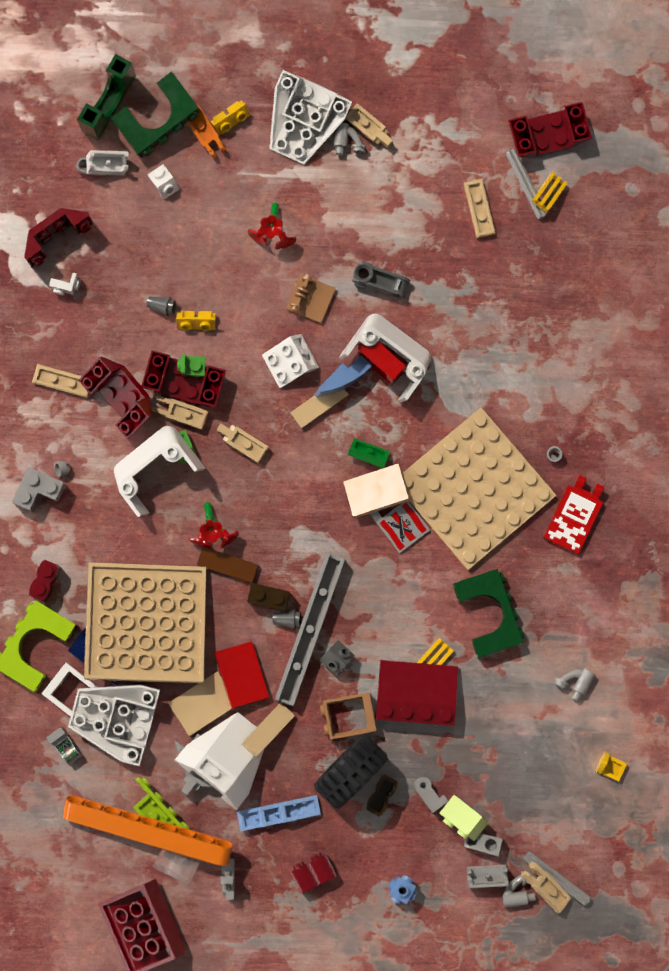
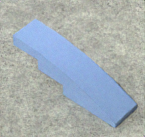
M317 795L237 812L240 831L321 815Z

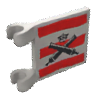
M409 501L401 503L384 517H381L378 511L369 514L398 553H401L430 531Z

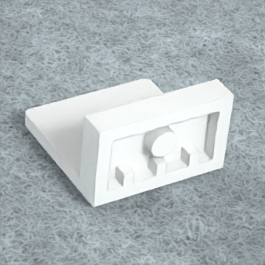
M302 334L288 337L262 355L279 388L286 386L304 373L312 372L319 368Z

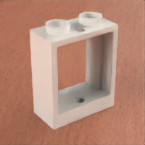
M65 663L42 692V695L71 716L72 710L53 696L70 672L90 688L98 686L91 680H84L82 673L69 663Z

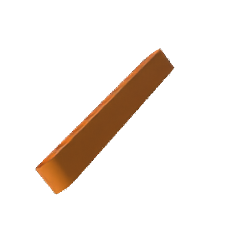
M68 796L65 800L63 818L65 820L220 866L229 864L233 847L230 841L78 796Z

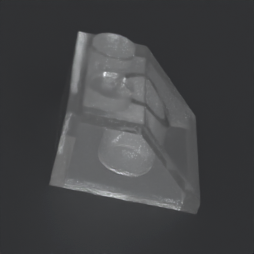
M162 849L153 868L189 885L201 860Z

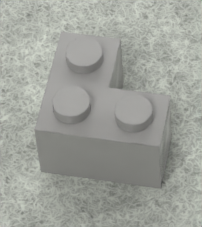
M28 467L12 503L33 512L40 495L59 502L66 484Z

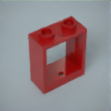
M379 341L372 346H365L359 342V347L357 348L358 356L362 355L372 365L371 368L392 386L405 372L406 366Z

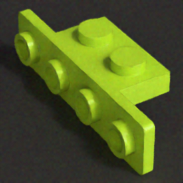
M139 777L134 779L147 794L133 807L139 815L190 829L183 821L180 823L175 818L177 814L171 807L166 808L162 804L164 799L157 792L154 794L149 789L151 785L144 777L142 779Z

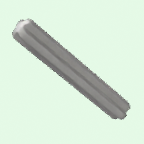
M511 149L506 153L509 162L537 219H542L547 216V213L532 202L537 193L520 157L517 156L516 149Z
M528 851L523 858L528 864L531 862L538 864L569 895L584 906L589 903L591 899L589 895Z

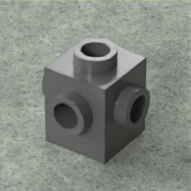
M338 640L322 656L320 661L337 676L341 671L345 673L353 665L350 661L355 655Z

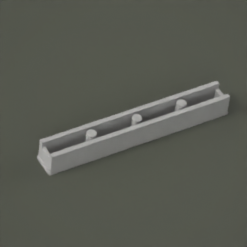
M326 553L275 701L294 707L345 559Z

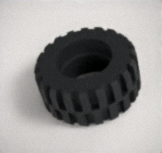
M362 735L314 783L315 790L333 808L339 809L381 769L388 760L387 754L368 735Z

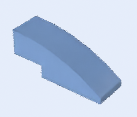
M362 355L349 368L342 363L317 389L314 396L317 398L327 396L351 386L361 379L370 370L372 365Z

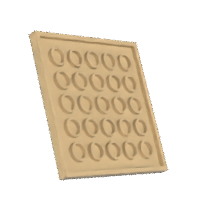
M479 408L402 473L410 504L467 571L556 496L482 408Z
M89 563L84 680L203 683L206 567Z

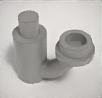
M341 123L335 130L334 147H336V154H344V148H347L348 135L355 142L352 145L353 152L365 153L367 146L362 144L358 133L349 124Z
M576 669L560 679L556 677L554 684L565 689L566 686H569L566 682L578 678L573 687L575 692L571 698L579 701L581 695L585 696L596 675L586 669Z
M520 871L521 875L508 884L509 886L506 887L504 894H502L504 908L528 905V902L536 901L535 893L527 894L526 891L513 893L520 883L523 886L528 884L522 877L523 871Z

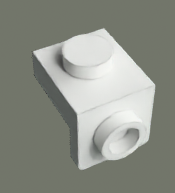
M164 165L148 174V177L158 189L163 199L179 190L176 181Z
M73 272L70 283L51 278L49 286L56 294L64 295L68 293L74 295L75 290L78 291L80 279H78L77 273Z

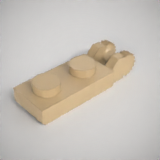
M157 396L156 400L169 405L168 411H165L161 408L153 407L152 412L203 430L209 411L174 399L170 400Z
M531 862L529 868L538 875V878L536 879L529 872L524 871L522 874L523 879L532 885L531 887L556 913H561L571 900V897L547 871H544L538 864Z

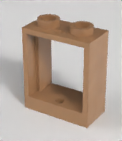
M369 692L324 700V705H320L322 717L326 716L327 724L323 725L325 736H329L330 740L376 731ZM362 699L368 728L334 734L329 705Z

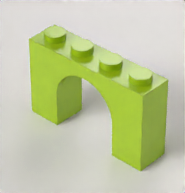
M35 600L34 603L31 602L25 611L27 615L24 620L20 619L15 627L17 631L14 636L10 635L7 639L4 652H0V671L33 692L38 691L47 675L24 660L21 652L24 638L34 630L45 629L68 642L78 626Z

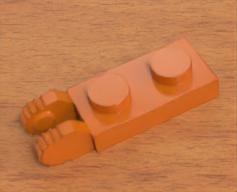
M202 109L197 119L187 122L202 146L207 149L213 159L217 158L215 151L210 147V144L216 141L223 153L227 151L219 139L220 136Z

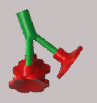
M272 203L270 215L261 219L259 230L256 232L248 229L247 232L257 243L267 246V240L263 237L265 234L270 239L274 238L275 235L279 236L280 241L275 244V249H285L296 243L297 238L296 236L287 237L286 233L283 232L281 228L283 221L277 219L279 204Z
M206 502L204 503L205 524L200 526L198 538L190 537L189 541L201 547L212 548V545L207 540L214 543L218 538L222 537L224 539L220 544L222 549L232 543L239 536V532L236 531L233 534H229L226 529L224 530L222 524L213 517L211 503Z

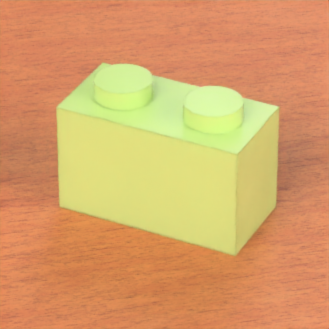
M455 795L452 796L440 812L445 817L443 822L451 828L455 825L459 829L457 833L464 839L470 837L475 841L489 823Z

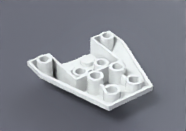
M282 70L274 93L269 149L305 164L345 120L352 101L305 78Z
M144 685L78 688L68 727L119 761L140 766L160 690Z
M237 712L187 744L174 761L189 773L192 770L221 792L223 794L221 798L237 810L249 795L263 754L262 751L255 758L241 745L257 727Z

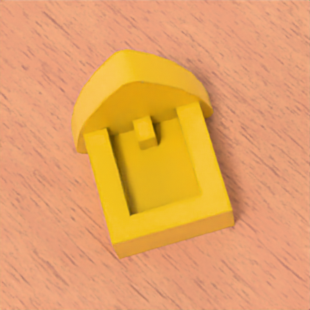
M605 752L598 763L596 773L599 775L602 773L619 782L627 763L610 756L609 752Z

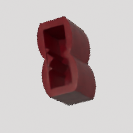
M43 560L37 569V578L30 586L29 596L46 602L52 594L53 584L60 575V566Z
M320 852L310 857L312 861L306 864L302 861L292 866L294 870L291 871V874L301 894L336 877V873L326 854L322 855Z

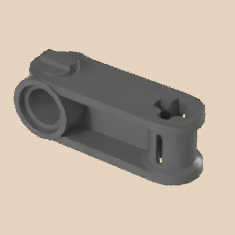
M364 261L357 264L352 279L356 286L367 287L401 299H405L406 295L404 293L407 284L411 281L407 277L374 267L372 264ZM359 271H366L368 277L365 279L358 276Z

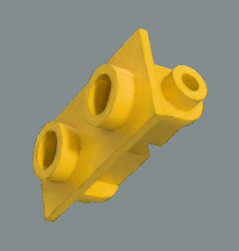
M242 100L240 102L236 101L226 109L229 113L228 115L222 111L210 121L219 136L228 132L232 127L250 116V112Z
M195 311L177 312V330H216V313H212V311H198V317H195Z

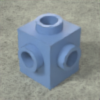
M403 875V877L397 876L396 879L392 878L387 888L390 890L391 900L399 905L402 902L405 904L408 901L412 902L417 894L415 890L416 885L413 884L414 880L406 875ZM401 887L406 888L405 894L399 893Z

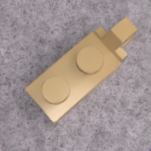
M356 103L347 114L345 120L377 145L381 143L386 148H389L393 144V140L387 135L389 131L386 129V126Z
M220 423L217 431L224 435L222 440L258 464L269 448L237 426L231 425L228 428Z

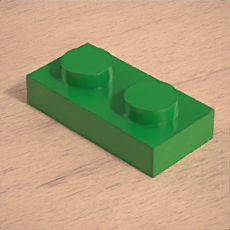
M354 438L347 455L384 468L390 451Z

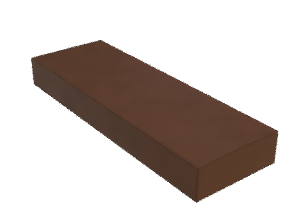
M202 547L197 566L206 567V569L249 583H253L258 564L206 547Z

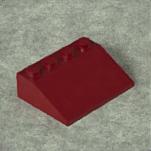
M380 660L375 719L455 726L458 666Z
M156 879L98 904L127 971H147L174 960L187 952Z

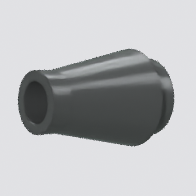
M149 296L147 307L166 316L169 314L173 315L176 310V300H173L172 297Z
M297 610L273 613V624L296 629V627H301L302 613L297 612Z

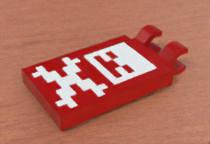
M581 475L578 476L574 487L567 486L543 536L544 539L577 555L603 504V501L598 499L604 489V486L599 484L595 485L592 493L582 489L587 478Z

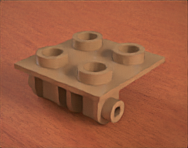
M300 274L286 309L322 323L336 288L313 279L311 275Z

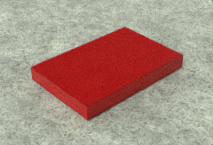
M252 641L214 652L231 709L269 698Z

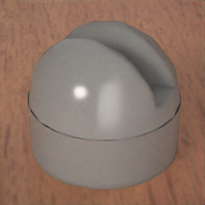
M85 157L80 158L76 163L77 171L82 174L87 173V168L80 169L79 167L87 165Z
M558 446L550 447L547 451L548 459L552 462L559 461L562 458V450ZM553 450L557 452L558 454H560L559 457L550 453V451Z
M66 461L55 462L54 470L58 477L69 474V463Z

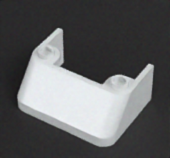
M371 314L365 319L339 358L347 357L358 341L365 346H372L378 340L383 342L409 362L406 367V375L411 382L397 400L400 403L408 400L423 379L431 361V355L428 350L379 314Z
M172 426L162 427L121 460L114 468L119 492L137 517L146 516L149 514V511L136 495L138 484L133 477L161 454L170 462H176L184 457L194 472L205 469L180 433Z

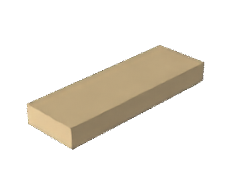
M483 179L464 182L463 185L476 239L495 235Z
M37 364L32 380L33 384L89 398V393L78 381L82 376Z
M343 389L327 396L318 398L313 396L290 412V414L302 429L345 399L349 394Z
M280 702L241 745L256 758L295 715Z

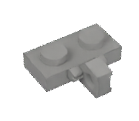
M230 858L229 864L222 866V875L225 876H220L222 895H226V900L235 899L234 858Z

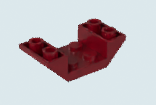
M583 102L566 105L561 111L529 119L526 115L508 120L518 157H538L571 149L592 139Z
M59 208L31 228L28 232L24 255L30 267L40 266L47 257L39 244L48 242L54 233H60L65 230L68 223L72 225L78 235L88 232L92 228L91 225L94 224L89 213Z
M151 350L141 385L144 389L191 404L216 408L226 370L207 365L204 377L182 376L181 371L177 370L178 359L171 358L169 354Z
M101 356L78 380L90 395L100 391L120 415L121 419L115 425L126 439H129L151 416L148 393L124 365Z

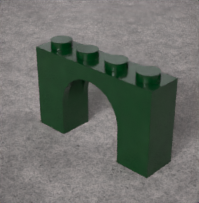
M117 54L114 55L106 69L108 80L101 97L94 106L86 103L77 118L81 131L98 141L136 78L132 62Z
M172 71L157 82V85L168 98L171 105L170 117L163 126L156 129L143 127L127 107H124L111 118L140 157L150 155L154 151L153 148L158 144L166 143L171 134L180 132L184 128V124L197 119L199 112H201V109Z
M498 569L452 584L458 603L478 596H488L496 600L502 609V622L494 632L471 639L477 658L522 644V639L525 638L522 628H518L516 620H518L516 610L511 609L509 603L512 601L509 590L505 591L503 583H506L503 572H499Z

